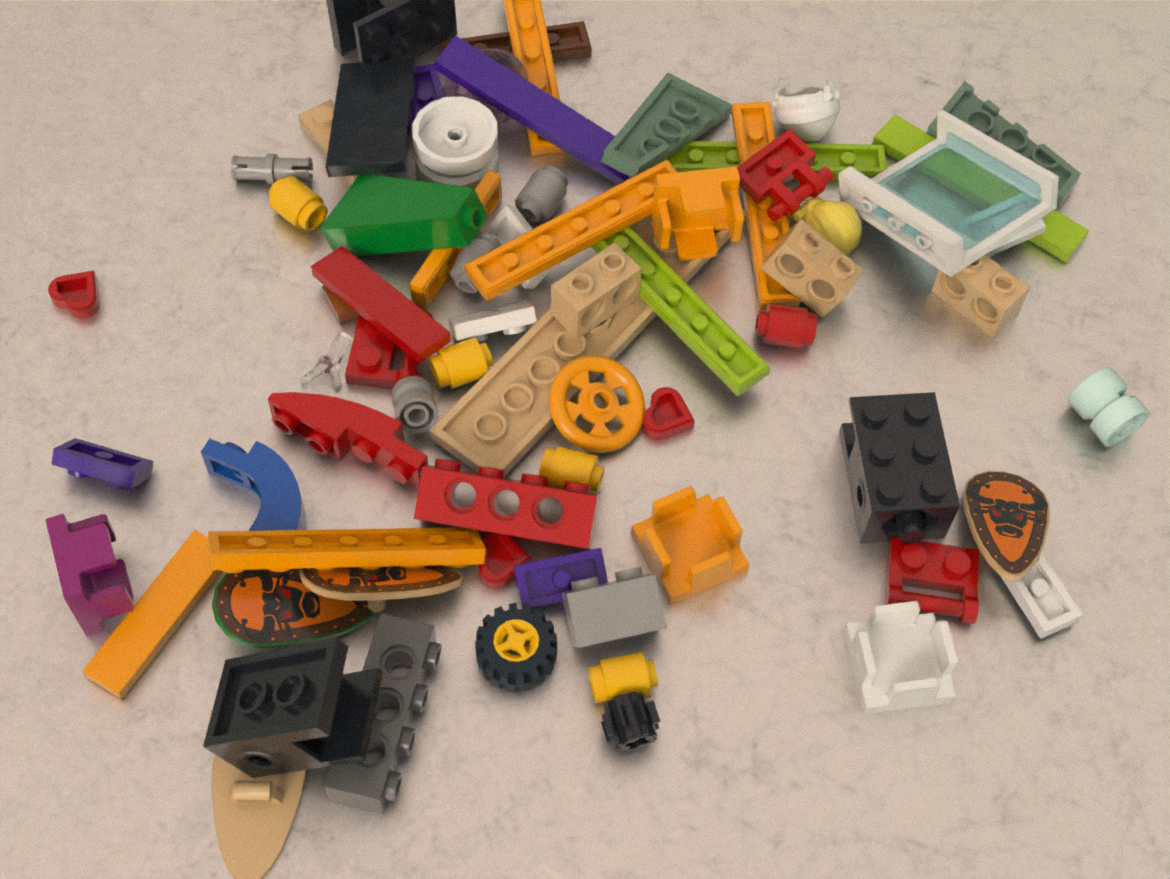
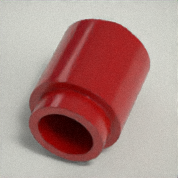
M768 303L765 311L759 310L757 313L755 334L761 335L762 344L799 349L803 345L812 346L817 329V315L815 313H808L807 308Z

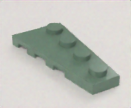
M667 73L605 148L601 162L621 173L634 177L659 164L727 119L731 114L732 104Z
M964 81L942 110L1059 176L1057 207H1060L1077 184L1081 173L1045 144H1035L1028 138V131L1017 122L1013 125L998 114L999 107L989 99L983 102L973 94L975 88ZM937 116L927 130V134L934 138H937Z

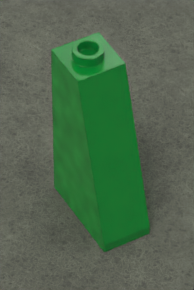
M365 174L359 175L319 229L333 251L343 246L353 255L363 256L469 246L488 219V215L474 188Z

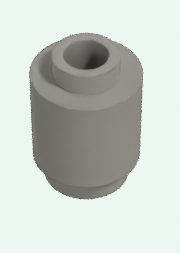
M544 166L533 173L515 200L517 209L527 222L543 224L549 221L567 194V177L562 171L553 166Z
M479 231L469 246L461 248L450 272L455 285L460 290L470 294L479 292L465 273V264L501 246V242L496 237Z

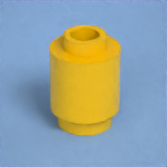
M288 176L278 179L270 188L269 206L297 229H305L308 232H312L324 222L328 208L324 205L323 199L296 177Z
M475 337L441 348L437 351V355L428 358L433 377L439 389L446 386L453 389L479 380L488 372V367L493 366L492 356L485 342L479 344Z
M558 446L557 449L547 447L541 461L539 476L548 477L547 485L564 488L565 481H574L590 484V492L591 490L598 492L605 467L598 465V456Z
M642 652L602 659L598 661V665L588 667L590 686L595 703L611 701L618 695L634 691L636 693L642 692L645 698H650L651 688L658 687L653 659L645 661Z

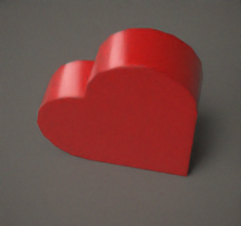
M94 270L57 277L48 287L53 304L61 309H68L70 314L76 318L86 319L92 317L99 310L98 280Z
M663 387L657 389L651 395L650 408L643 414L642 429L651 439L662 440L693 429L695 420L680 393L673 388Z
M490 532L482 538L486 552L484 564H479L480 581L489 589H502L515 580L512 565L531 562L532 557L509 535Z

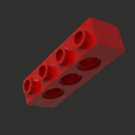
M437 458L435 466H422L414 519L589 549L591 546L600 494L590 493V484L565 481L564 488L547 485L548 477L522 473L521 481L504 478L505 470L486 466H479L478 473L461 471V462ZM461 482H466L475 489L476 499L470 507L460 505L455 498L456 487ZM503 490H511L519 498V508L514 514H506L498 506L497 499ZM553 497L560 501L563 506V515L560 520L548 521L541 515L540 505L545 498Z

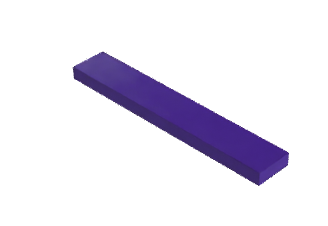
M455 35L435 60L433 69L615 184L619 185L629 179L630 176L601 162L605 148L615 137L613 134Z

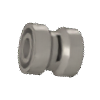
M407 376L399 380L391 392L395 419L402 422L403 430L408 433L418 434L430 430L438 419V410L430 383L418 376Z

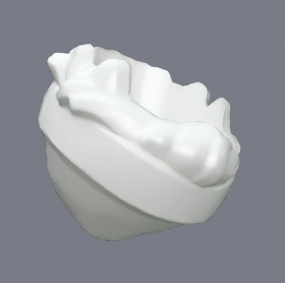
M826 80L827 84L825 87L808 85L797 93L787 94L785 88L775 92L774 101L771 102V105L775 108L777 121L781 123L786 131L791 129L802 141L807 143H816L825 136L835 123L840 111L839 99L841 92L835 88L831 80Z

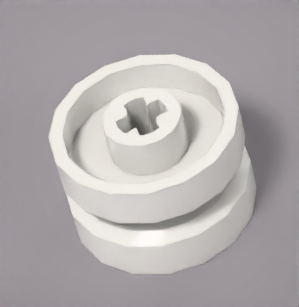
M444 97L430 102L418 112L412 124L416 173L421 181L475 189L488 170L495 173L498 172L497 121L490 109L479 101L466 97Z

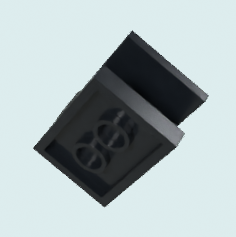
M326 0L335 49L341 55H344L357 48L359 62L414 58L420 53L440 44L441 41H447L457 35L455 0Z
M935 392L850 397L849 406L853 423H842L839 434L860 544L890 542L891 537H899L900 541L904 543L945 538L960 508Z
M337 637L227 659L224 663L203 747L252 778L366 761L383 672L378 668L343 674L349 646Z

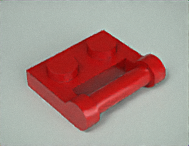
M424 311V312L427 313L430 317L433 318V316H432L429 312ZM359 315L345 372L346 384L392 390L399 380L407 376L421 377L418 372L420 364L405 353L402 368L397 371L391 370L397 345Z
M891 537L888 546L884 605L918 601L921 612L959 617L960 622L975 624L979 609V600L977 598L979 549L926 541L904 543L900 541L899 537ZM902 586L960 594V599L903 591Z

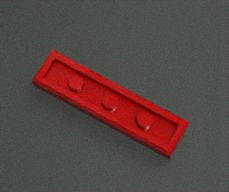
M339 247L311 265L312 276L419 364L451 342L450 332L345 247Z

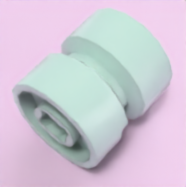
M1111 367L1103 368L1087 377L1068 397L1069 404L1082 419H1092L1090 429L1106 447L1113 446L1129 437L1145 423L1150 415V412L1135 395H1125L1127 385Z

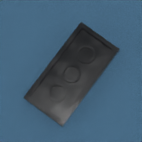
M415 58L341 64L325 166L328 177L406 171L417 75Z

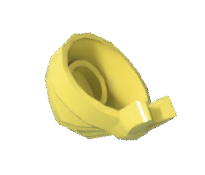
M821 197L811 198L803 203L796 213L790 216L794 224L802 219L846 256L858 247L862 238L860 218L854 207L848 202L827 201Z

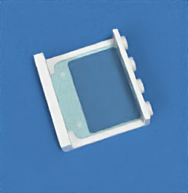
M944 110L937 113V138L875 177L870 179L851 166L838 173L841 202L850 203L860 218L950 277L1057 208L1059 176Z

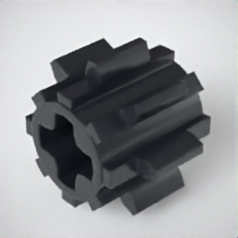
M634 691L618 695L604 704L605 714L601 715L603 719L601 722L607 743L615 742L619 752L622 750L630 752L644 748L657 740L656 736L658 734L656 730L659 729L658 723L661 720L655 702L653 700L647 702L644 693H636Z

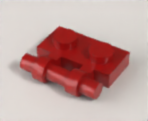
M788 129L737 167L740 177L739 187L757 204L769 196L775 201V204L766 211L768 217L773 222H777L784 216H792L800 209L802 202L809 197L816 198L824 192L825 185L832 181L834 176L828 167H823L818 172H815L810 167L814 163L817 154L791 129ZM795 177L800 182V185L790 191L785 184Z

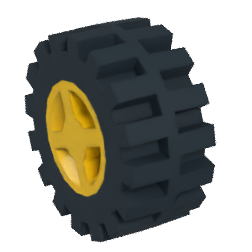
M510 603L509 610L506 611L503 610L502 606L495 608L494 616L487 614L483 619V626H479L476 632L475 649L478 667L482 669V674L487 681L492 679L494 686L499 689L503 685L508 686V692H516L517 687H523L524 692L532 690V684L535 682L538 686L545 682L546 674L550 675L552 673L557 657V634L554 633L553 623L551 620L546 621L545 613L540 609L536 613L532 612V606L524 604L523 609H517V603ZM509 650L516 651V652H518L519 656H518L517 654H513V653H511V652L508 653V651H509Z

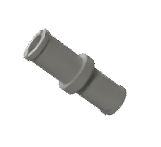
M267 154L266 157H239L233 155L231 164L237 167L231 168L232 179L236 181L266 180L267 184L273 185L278 179L288 176H294L299 181L311 183L313 179V174L308 171H313V161L311 158H279L277 154Z

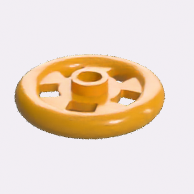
M588 355L568 362L559 370L550 388L549 408L557 429L569 442L589 452L606 453L623 448L636 437L643 424L645 400L637 379L625 366L605 356ZM588 372L603 373L605 384L599 382L589 383ZM569 385L581 390L577 397V404L566 400ZM623 388L628 404L620 406L617 395L613 390ZM594 396L602 399L605 404L604 408H599L595 405ZM579 414L584 420L593 424L589 433L581 430L574 423ZM616 416L623 426L617 432L611 434L604 424Z

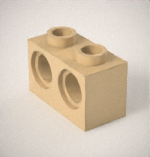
M802 219L776 243L760 267L822 318L850 293L863 271V268Z
M614 242L551 285V314L576 340L639 297L642 268Z
M984 255L952 277L938 270L931 292L992 338H995L1019 314L1030 287L987 255Z

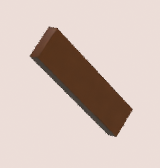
M584 21L546 26L553 62L591 57L592 47ZM508 32L461 38L508 69L515 68ZM451 40L441 41V51L446 48Z

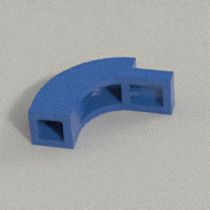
M209 438L201 450L208 473L251 491L261 501L259 513L249 531L306 530V513L297 480L281 456L258 441L254 443L247 454L244 449L234 443L226 442L222 444Z

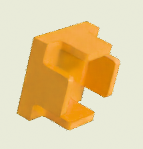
M737 167L656 175L651 227L653 237H658L660 250L669 249L670 236H672L679 260L716 257L718 253L714 231L729 230L731 242L740 241L744 216L738 195L740 177Z
M689 486L654 501L651 517L631 527V535L652 574H656L657 583L669 605L748 572L750 564L740 548L743 531L723 496L714 499V501L710 494L696 499L695 490L692 486Z

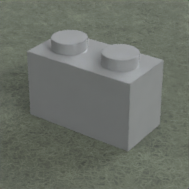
M641 567L615 572L616 581L599 584L598 577L571 582L572 590L562 592L561 594L572 646L581 648L666 629L667 626L656 574L643 575Z

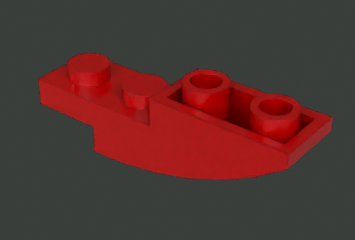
M284 392L272 393L267 399L274 425L288 435L295 433L302 437L317 453L321 455L329 453L341 461L351 449L362 461L366 463L373 461L385 468L394 480L402 484L409 482L419 488L422 466L429 465L428 456L405 443L402 422L365 405L326 395Z

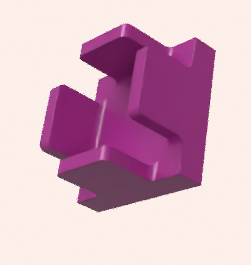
M64 514L45 519L64 600L85 635L88 636L104 631L102 620L133 611L134 605L132 600L134 595L127 567L122 559L116 560L112 542L116 541V535L107 515L101 514L74 523H69Z

